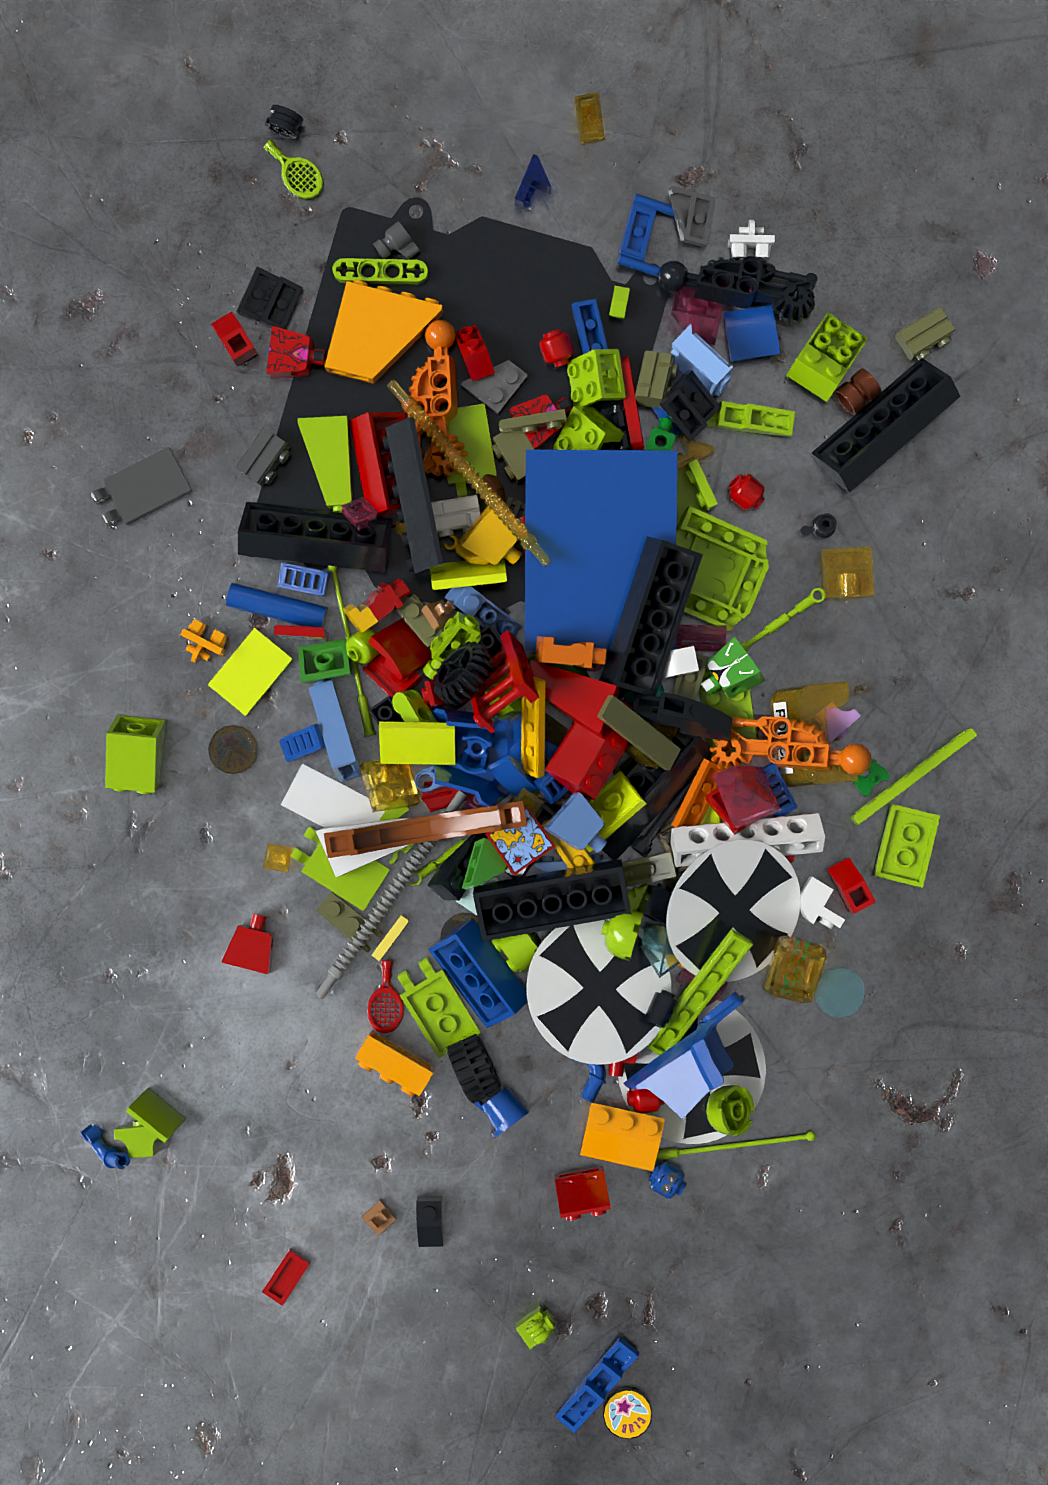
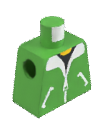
M734 637L707 662L706 666L712 676L702 682L701 685L709 696L722 688L727 697L732 698L763 683L765 679L759 668L736 637Z

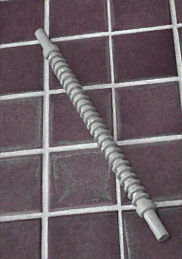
M458 791L447 808L441 810L439 814L457 811L467 795ZM439 840L418 843L419 848L413 850L415 853L409 856L411 858L409 861H405L407 865L401 867L402 872H397L398 878H393L394 883L389 884L390 889L385 890V896L381 895L382 900L376 902L378 906L372 908L374 910L373 913H368L369 919H364L366 923L360 925L361 930L356 931V937L352 936L353 941L348 942L349 947L343 949L345 952L339 955L341 957L340 960L336 959V965H332L328 970L329 975L315 993L318 997L324 999L337 979L340 980L345 974L343 971L348 969V963L352 964L351 959L357 957L355 953L361 951L360 946H365L364 941L369 940L368 935H372V929L377 928L376 923H381L380 918L385 917L384 912L390 910L388 908L389 905H394L392 901L398 899L396 895L402 893L401 888L406 887L405 882H410L409 877L414 876L413 871L418 870L417 865H422L421 860L427 858L425 854L430 853V847L435 846L433 844L434 841Z

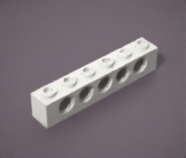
M819 813L787 817L779 816L776 818L758 819L736 835L732 833L725 823L672 828L671 848L675 867L689 866L711 848L734 840L763 842L774 847L784 856L823 852L825 834Z

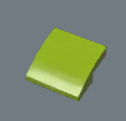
M149 1088L125 1111L164 1143L186 1120L184 1116Z

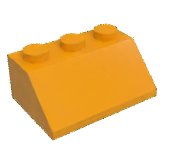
M372 1030L355 1057L359 1061L358 1065L367 1071L374 1069L381 1073L379 1077L390 1084L393 1081L402 1086L401 1090L412 1097L415 1094L421 1095L436 1068Z
M591 1103L580 1156L653 1172L665 1119Z

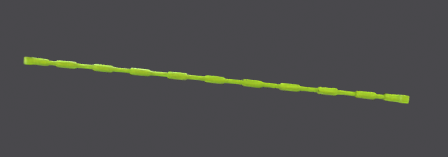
M821 588L813 589L810 595L796 604L795 608L790 612L776 618L766 625L763 631L747 642H742L741 645L747 652L750 646L784 626L797 613L801 614L812 605L821 603L825 599L824 590ZM814 592H820L822 598L820 600L814 599ZM708 669L705 670L702 682L710 678L709 675L711 673ZM539 791L520 801H523L524 805L532 803L538 798ZM462 839L447 849L434 862L432 860L419 870L413 871L414 874L419 876V881L412 883L410 880L408 883L412 886L419 885L423 878L438 869L437 866L443 863L465 840Z

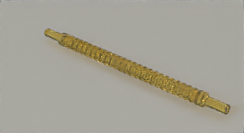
M395 380L390 381L387 387L402 403L401 407L404 411L409 412L410 417L414 416L415 422H418V427H423L422 431L427 432V437H432L431 442H436L435 446L437 448L441 447L440 452H445L444 456L449 458L450 463L454 462L453 467L459 468L458 473H463L462 477L468 478L467 483H472L471 488H476L477 494L481 493L480 498L486 499L485 504H490L489 508L491 510L494 509L495 515L499 514L498 519L504 520L503 524L508 525L507 529L513 530L512 535H517V540L521 541L525 550L529 549L544 567H547L552 560L536 543V537L533 534H529L528 529L524 530L525 525L519 524L520 519H515L516 515L510 513V508L506 509L507 504L501 503L502 499L497 498L498 494L496 492L492 493L493 488H488V483L483 482L484 478L479 477V472H474L475 468L470 467L471 463L469 461L465 462L466 457H461L462 453L457 451L456 446L452 447L453 442L447 441L448 437L443 436V431H438L439 426H434L435 422L433 420L430 421L429 415L425 416L426 411H421L422 407L417 405L414 397H409Z

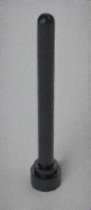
M696 773L674 796L644 836L641 835L639 838L636 837L630 846L638 854L646 858L651 852L652 841L682 804Z

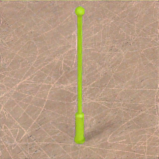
M328 565V569L332 573L347 640L351 635L346 614L342 610L344 604L336 572L338 567ZM351 660L359 694L357 701L365 732L364 737L374 736L376 731H374L371 714L368 711L367 696L363 694L357 663Z
M809 1131L804 1135L683 1150H678L677 1148L658 1150L656 1160L678 1158L679 1155L805 1139L814 1141L816 1134Z

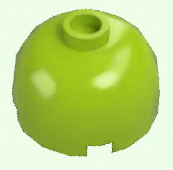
M631 910V914L618 915L615 918H611L610 921H604L601 934L605 935V946L612 955L630 961L643 918V912Z
M726 1085L713 1091L707 1102L706 1114L710 1125L715 1130L725 1135L740 1136L746 1133L752 1125L753 1120L749 1119L750 1112H754V1102L746 1088H741L737 1085Z

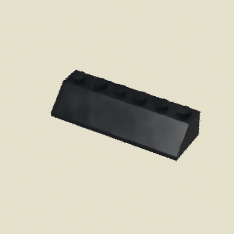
M921 359L914 363L811 454L830 477L850 493L961 396L951 376L926 360Z
M414 416L408 417L387 427V436H382L385 451L390 450L392 460H387L390 475L395 474L397 484H392L395 499L400 498L401 508L397 509L399 522L405 523L406 532L402 533L404 547H410L411 556L407 557L409 572L414 571L417 578L445 572L415 420Z
M246 502L238 528V555L385 572L389 554L392 519Z
M647 536L600 680L641 694L656 696L703 554Z
M662 725L658 731L681 749L671 769L664 770L639 751L621 771L646 802V805L605 839L607 843L601 850L612 860H617L625 852L636 837L644 831L698 771L703 759L708 760L713 754L710 751L711 747L701 737L680 733V727Z
M622 859L481 884L473 889V898L482 942L611 919L622 914H631Z

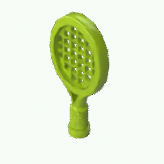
M269 140L264 145V149L281 162L284 184L292 194L302 199H313L320 195L323 189V178L320 170L314 163L302 157H286L272 140Z

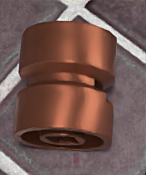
M863 368L850 378L851 383L845 381L834 391L839 402L852 415L857 414L866 406L865 400L872 401L882 392L875 378Z

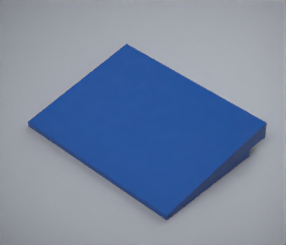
M526 450L525 651H536L537 636L553 637V645H564L571 642L594 643L593 648L610 650L647 536L676 545L677 451ZM675 640L671 650H675Z

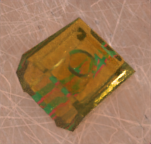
M788 935L778 937L763 990L772 996L797 1003H811L827 959L826 949L817 943L799 940Z

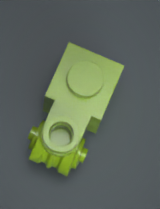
M540 1306L515 1323V1329L529 1349L535 1345L547 1342L556 1327L551 1313L548 1310L543 1311Z

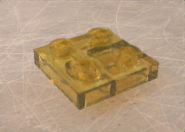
M871 546L821 550L825 599L869 597L875 595Z
M380 760L363 762L360 765L372 812L416 806L420 803L409 764H381Z

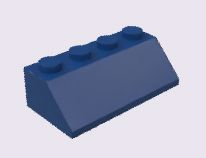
M474 919L460 925L428 949L486 1028L515 1015L528 1002L526 988L512 972L495 946L490 941L482 942L480 927Z

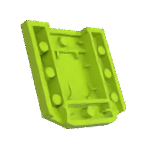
M687 506L677 525L676 545L701 553L703 556L684 613L725 631H730L740 620L750 614L769 568L766 555L767 540L696 508Z

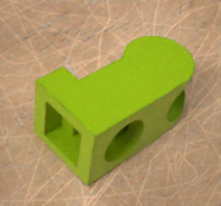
M407 690L397 692L393 696V708L401 715L404 722H437L418 691Z

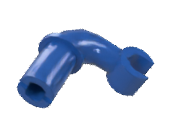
M585 1063L590 1068V1073L588 1074L590 1077L581 1097L593 1103L603 1083L606 1084L607 1082L605 1080L606 1070L604 1064Z
M90 1124L80 1132L82 1138L92 1146L106 1167L124 1169L125 1166L129 1165V1156L106 1145L101 1139L102 1133L96 1125L92 1126Z

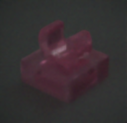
M363 497L342 505V514L351 524L357 527L358 531L367 528L368 522L376 519L377 511Z

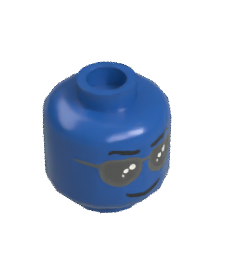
M667 1161L661 1165L657 1163L648 1178V1181L651 1182L650 1188L666 1199L673 1198L675 1194L680 1196L687 1184L683 1181L685 1177L684 1171Z

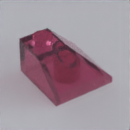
M684 287L682 290L675 292L671 315L684 331L691 324L692 334L697 333L707 344L715 345L723 304L694 298L695 288Z
M735 765L713 774L734 829L781 811L763 767Z

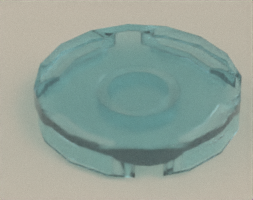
M843 968L829 969L819 977L814 990L815 1000L820 1009L828 1015L837 1018L848 1017L858 1011L863 1003L865 994L863 983L859 977L850 970Z

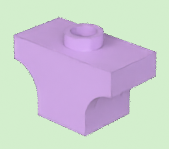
M830 702L816 713L811 720L815 725H818L820 731L824 730L827 733V741L832 742L835 738L839 741L849 733L847 728L861 715L855 709L842 711L833 702Z

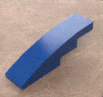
M620 1336L571 1394L555 1418L575 1433L601 1405L609 1391L620 1381L623 1373L638 1358L640 1352Z

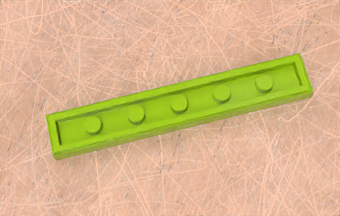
M971 728L965 729L852 814L850 819L855 825L862 823L977 736L976 732Z
M733 929L729 931L678 998V1004L670 1023L666 1024L664 1029H659L660 1031L656 1037L646 1046L648 1049L661 1055L681 1040L753 946L750 939Z

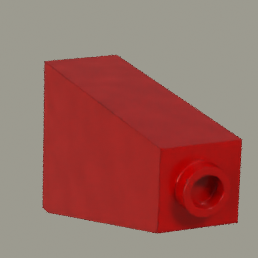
M532 660L530 664L532 675L545 680V702L596 736L604 739L608 725L600 720L597 715L608 695H614L618 699L620 694L618 687Z

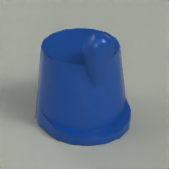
M508 1087L484 1104L482 1101L474 1103L488 1116L496 1130L493 1134L494 1138L529 1113Z

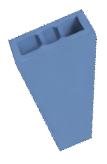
M332 680L318 681L314 686L308 687L332 769L340 783L363 776V770L336 687Z

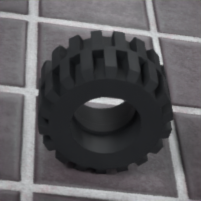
M474 1034L448 1046V1056L464 1094L471 1103H477L501 1092L499 1077L479 1036Z

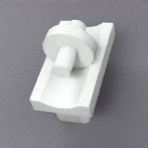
M749 220L748 227H739V234H730L728 248H731L734 260L745 258L746 249L750 248L755 249V257L761 261H768L775 242V235H763L764 227H755V221Z

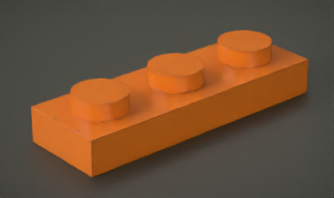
M705 758L703 759L674 818L672 826L678 828L681 826L700 825L709 807L708 802L705 800V795L718 788L726 772L725 768L720 770L717 764Z

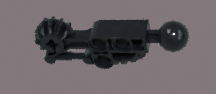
M747 256L738 260H734V257L724 259L723 257H719L718 260L712 259L708 261L707 265L701 266L699 275L689 273L684 264L678 261L664 263L658 272L659 284L664 290L669 292H678L685 286L695 288L694 298L745 309L751 307L754 302L770 303L774 313L779 314V319L786 318L789 324L792 320H795L798 324L802 322V319L807 320L815 307V296L811 290L815 288L818 280L816 274L808 273L807 275L778 271L773 264L761 262L755 256ZM775 277L788 280L792 284L780 286L767 282ZM797 291L795 301H793L794 294Z

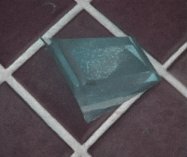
M645 922L641 948L660 978L679 965L680 962L670 947L666 926Z

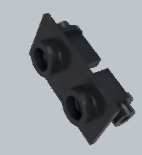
M614 405L612 408L602 409V415L624 433L620 442L607 443L608 450H632L625 408L622 405Z

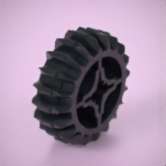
M475 641L460 644L457 649H453L450 655H447V658L441 662V666L436 669L437 674L433 677V680H435L433 682L435 686L433 691L442 701L449 705L457 706L460 703L464 704L468 698L472 699L473 695L479 692V689L485 685L486 679L490 677L489 673L493 669L492 665L494 662L492 655L484 646Z

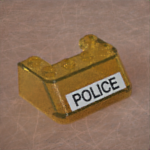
M848 681L779 689L770 698L771 717L782 716L787 719H796L799 723L807 721L811 726L813 724L818 725L820 731L824 730L827 733L826 739L829 741L826 708H837L847 703L849 699ZM782 724L778 728V735L786 734L788 725ZM779 749L776 752V760H782L785 757V749ZM809 750L803 751L800 754V761H808L811 757V752ZM832 765L831 771L782 768L777 766L787 787L858 781L857 775L846 773L841 766Z

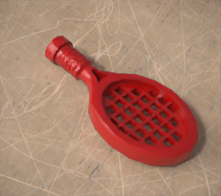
M381 960L383 982L380 988L373 992L367 1006V1015L371 1026L377 1032L384 1034L393 1032L398 1028L404 1014L403 1000L400 994L392 987L390 981L392 978L393 960Z

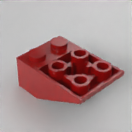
M603 1166L554 1175L561 1218L566 1217L568 1221L581 1218V1214L591 1213L592 1216L606 1214V1210L611 1209Z

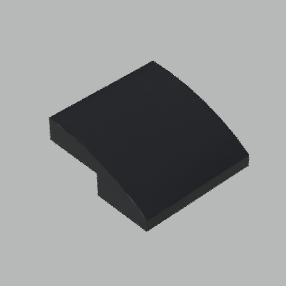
M257 266L236 312L270 328L275 326L284 329L303 287Z
M688 370L672 386L659 404L690 442L708 426L706 422L721 408L692 370Z

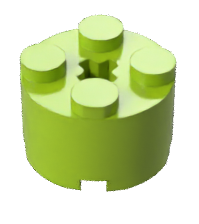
M536 932L494 939L492 943L499 952L503 951L508 957L506 962L513 972L519 970L524 973L529 969L533 956L542 940Z

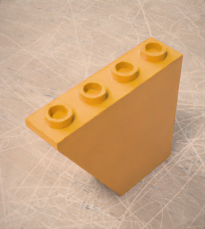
M354 280L353 283L347 281L325 363L326 371L374 384L425 333L427 326L442 316L443 306L439 305V301L431 298H425V301L415 299L416 296L411 293L401 292L400 295L392 293V290L387 287L377 286L376 289L368 287L366 282Z

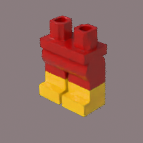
M396 579L391 584L382 582L377 586L379 590L371 592L368 600L356 607L349 604L342 610L354 627L363 633L388 615L394 608L398 609L404 605L401 599L411 593L403 580Z

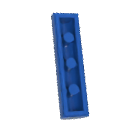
M597 299L572 303L571 306L583 354L594 349H608Z
M233 582L229 587L226 599L227 607L305 627L323 628L328 607Z

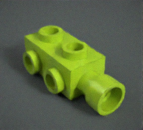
M457 612L453 619L450 618L446 622L444 631L439 637H435L431 643L430 650L433 660H429L423 668V672L427 677L433 680V677L437 674L436 669L441 666V662L447 658V655L452 653L454 648L457 649L460 644H465L468 641L479 643L481 639L479 622L473 616L464 615L460 612Z

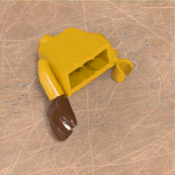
M486 474L480 480V484L491 505H488L461 538L456 535H449L455 541L453 546L445 543L444 546L449 550H456L458 555L472 564L487 565L492 563L496 565L504 557L513 565L521 556V552L513 547L518 540L515 534L517 524L513 512L504 502L505 491L502 483L496 476Z

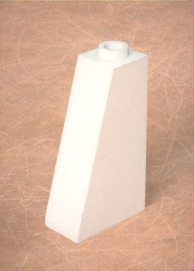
M411 818L323 828L316 831L327 855L324 833ZM408 845L352 856L328 858L335 876L338 877Z

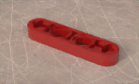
M629 356L620 358L626 394L623 402L632 450H645L638 405L635 398L636 393Z

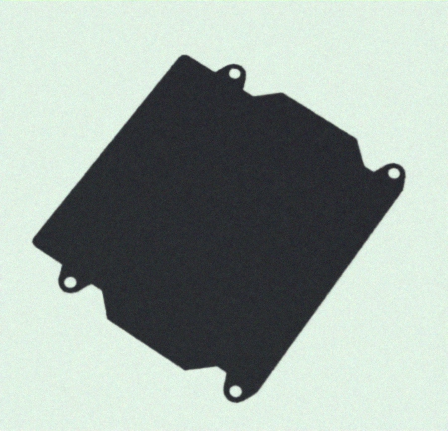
M420 197L409 198L400 206L392 218L353 207H347L342 210L306 331V335L314 341L313 349L325 350L326 359L346 283H341L334 277L332 270L334 263L342 258L383 259L373 246V243L378 239H384L385 231L399 221L420 250L419 253L409 260L423 261L428 268V278L424 283L418 285L368 284V287L377 289V286H383L391 289L392 293L401 295V292H407L415 295V299L425 301V298H431L439 301V305L443 306V314L439 320H446L451 323L455 332L466 326H477L487 347L493 367L509 360L528 374V378L499 415L485 406L492 446L494 445L493 437L501 433L499 422L502 419L513 418L510 414V408L547 394L553 404L565 397L571 408H573L570 378L567 372L568 365L555 367L554 363H546L543 359L539 342L543 339V334L561 329L562 332L569 333L574 348V354L568 360L570 361L583 355L571 306L574 302L597 299L608 349H619L620 358L629 356L636 393L644 353L646 350L653 351L668 298L667 290L661 287L658 280L656 283L649 285L643 279L645 272L636 270L626 284L612 281L592 247L483 216L450 234L433 230L430 206ZM415 204L423 208L422 216L417 219L409 215L410 207ZM397 250L391 251V255L386 258L408 260ZM342 265V269L337 270V272H340L341 276H346V272H354V277H358V265H354L355 270H348L346 265ZM366 265L362 268L361 273L364 277H372L375 274V268L372 265ZM394 265L389 266L386 270V275L390 278H395L400 273V269ZM403 266V278H407L406 273H413L415 278H419V275L424 273V271L420 270V267H415V271H407V266ZM615 286L630 288L624 319L609 316ZM425 333L374 384L327 372L325 364H311L309 376L293 377L276 435L291 447L288 450L290 456L284 464L279 463L275 469L276 476L273 481L261 487L257 503L333 512V509H329L326 505L298 425V418L347 416L351 420L368 412H405V417L408 418L406 406L411 395L409 387L413 384L411 378L416 375L417 367L421 368L425 365V362L428 361L427 357H434V349L430 348L426 343ZM455 340L448 349V354L455 360L458 408L483 404L461 387V383L469 379L470 376ZM442 379L439 382L438 388L444 387L447 384V379ZM623 399L601 400L589 405V407H594L602 414V409H609L614 405H622L624 407ZM443 403L439 411L447 410L449 404ZM424 405L417 408L416 415L423 413ZM571 411L566 413V420ZM349 423L353 508H348V512L342 513L368 516ZM431 424L420 435L423 459L432 442ZM560 432L539 450H555L553 446ZM603 443L600 450H608L607 443ZM493 452L497 478L502 483L505 491L504 502L506 503L508 498L511 497L525 504L526 479L519 484L515 478L510 480L504 470V467L507 466L503 458L498 459ZM432 472L426 474L431 502L458 498L456 484L448 485V479L444 473L441 476H436ZM480 480L466 482L468 496L477 495L481 515L491 503L487 496L483 497ZM511 504L510 510L513 512L515 506ZM520 508L517 517H522L523 509ZM398 513L387 516H373L392 519L389 554L385 572L365 570L374 587L378 588L377 586L382 582L391 584L396 579L403 580L411 591L406 597L417 594L424 602L433 603L443 600L446 604L448 600L444 597L451 588L434 590L432 589L431 575L416 578L414 571L409 572L407 557L411 556L410 547H404L402 533L406 532L405 523L399 522ZM463 529L453 530V534L460 538L465 534ZM521 533L514 546L521 552L518 561L512 565L504 558L507 581L471 586L501 610L519 601L525 602V559ZM438 534L443 563L466 561L456 553V550H449L444 546L445 543L451 546L454 545L455 541L452 537H439ZM303 563L307 568L321 571L328 567L320 564ZM455 606V611L462 612L459 608Z

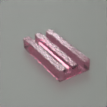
M679 625L676 649L694 646L695 651H720L726 645V625ZM681 640H696L697 642H681ZM706 640H710V641H721V643H717V642H706Z

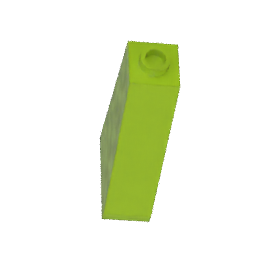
M348 417L298 418V425L327 507L333 509L335 513L348 512V508H353Z

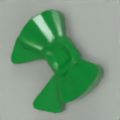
M872 759L869 767L871 774L866 778L861 775H853V783L864 796H869L871 789L880 781H887L889 779L886 769L877 764L875 759Z

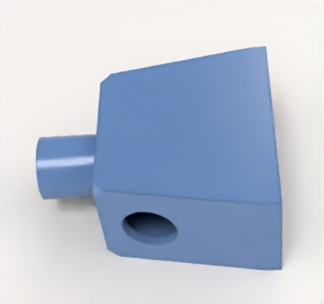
M580 792L573 793L543 828L576 850L582 851L589 845L598 853L607 843L598 834L599 830L604 826V822Z

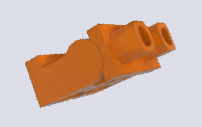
M537 636L535 661L577 665V667L592 668V663L605 664L606 649L593 648L594 643L571 642L564 645H553V637Z

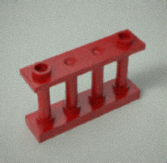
M509 630L500 636L503 644L502 650L492 657L494 660L493 669L504 660L505 663L490 674V677L484 682L485 685L471 699L475 714L473 716L474 721L480 728L485 727L491 734L495 731L492 717L519 697H525L530 703L539 698L524 647ZM509 673L507 678L485 694V690ZM513 686V689L510 692H508L506 695H504L490 707L488 706L489 703H491L502 693H504L506 690Z

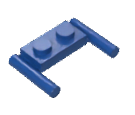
M636 193L628 215L617 264L658 277L661 267L644 262L643 260L656 211L674 216L672 205Z

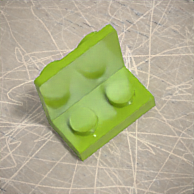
M594 349L567 363L573 406H589L600 400H622L626 398L619 349Z
M573 406L553 448L555 450H600L603 443L620 442L624 433L594 407Z
M697 459L688 463L687 467L677 471L678 525L687 506L706 513L715 509L718 505Z

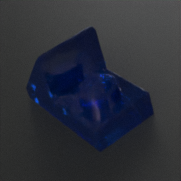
M533 154L515 197V206L524 209L526 203L532 202L536 191L533 187L551 194L550 182L538 155Z

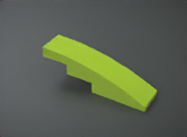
M721 401L717 402L721 408L706 422L708 424L706 427L791 437L795 412L749 403L743 405Z

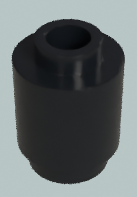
M661 990L660 993L655 992L646 1012V1022L664 1029L666 1024L670 1023L678 1001L674 999L676 995L666 990Z

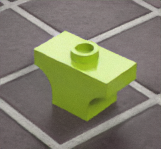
M137 1120L133 1121V1125L118 1126L114 1129V1140H120L125 1143L129 1158L151 1157L158 1153V1138Z

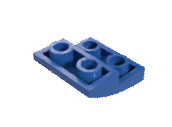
M772 305L723 312L730 361L780 354Z

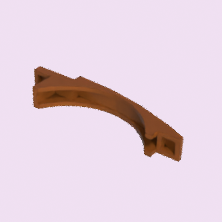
M523 801L328 832L324 833L327 857L334 858L439 839L527 826Z

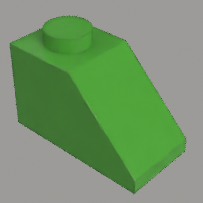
M487 838L480 839L474 843L462 886L465 890L488 881L505 872L508 868Z

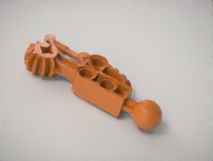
M439 319L431 322L426 328V343L430 348L434 349V357H427L428 361L425 362V365L421 368L417 367L416 375L412 376L411 381H413V384L409 387L411 395L409 396L406 410L408 417L414 416L422 459L423 451L420 435L431 424L432 442L423 459L425 474L432 472L436 476H441L444 473L446 477H450L452 470L456 474H460L458 466H466L462 458L467 457L468 453L463 451L465 444L458 442V437L449 433V420L455 418L458 412L455 360L448 354V349L454 343L456 334L451 323ZM442 379H447V384L442 388H438L439 382ZM443 403H448L449 405L447 410L444 412H440L439 410L441 405ZM424 405L423 413L416 415L417 408Z
M764 716L758 720L732 717V727H759L768 737V740L746 739L731 729L729 741L713 739L717 747L710 748V751L715 753L711 760L714 763L718 762L717 767L720 770L726 767L729 773H732L734 766L738 771H742L741 763L749 765L753 756L768 757L771 762L782 768L831 771L832 765L841 766L846 773L851 775H860L866 772L872 761L871 753L864 745L855 743L846 746L842 751L833 750L830 741L826 739L827 733L824 730L820 731L818 725L813 724L811 726L807 721L799 723L796 719H787L782 716ZM782 724H787V733L778 735V728ZM733 747L736 749V752H732L730 756L727 754V750L730 751ZM779 749L786 750V755L782 760L775 759V754ZM809 750L811 752L810 759L806 762H801L800 754L803 751Z

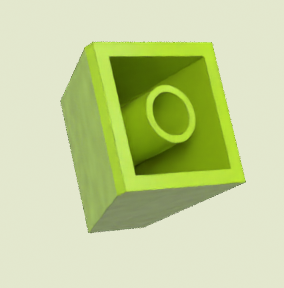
M117 715L106 733L105 788H111L117 792L131 790L137 791L140 794L155 793L160 783L166 728L165 719Z

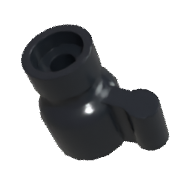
M829 513L820 514L812 520L809 527L803 526L798 534L802 538L812 534L816 539L825 540L830 538L835 532L837 521Z

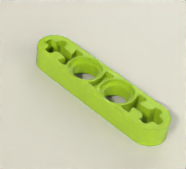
M342 258L337 260L332 268L334 277L341 283H346L347 281L353 283L354 280H360L367 284L418 285L424 283L428 278L427 265L421 260ZM342 265H346L348 270H355L354 265H358V277H354V272H346V276H341V273L337 272V270H341ZM372 265L375 268V274L369 278L364 277L361 273L364 266ZM393 265L397 266L400 269L399 275L395 278L388 277L386 275L387 268ZM403 266H407V271H415V267H420V270L424 271V273H421L419 278H415L413 273H406L407 278H403Z

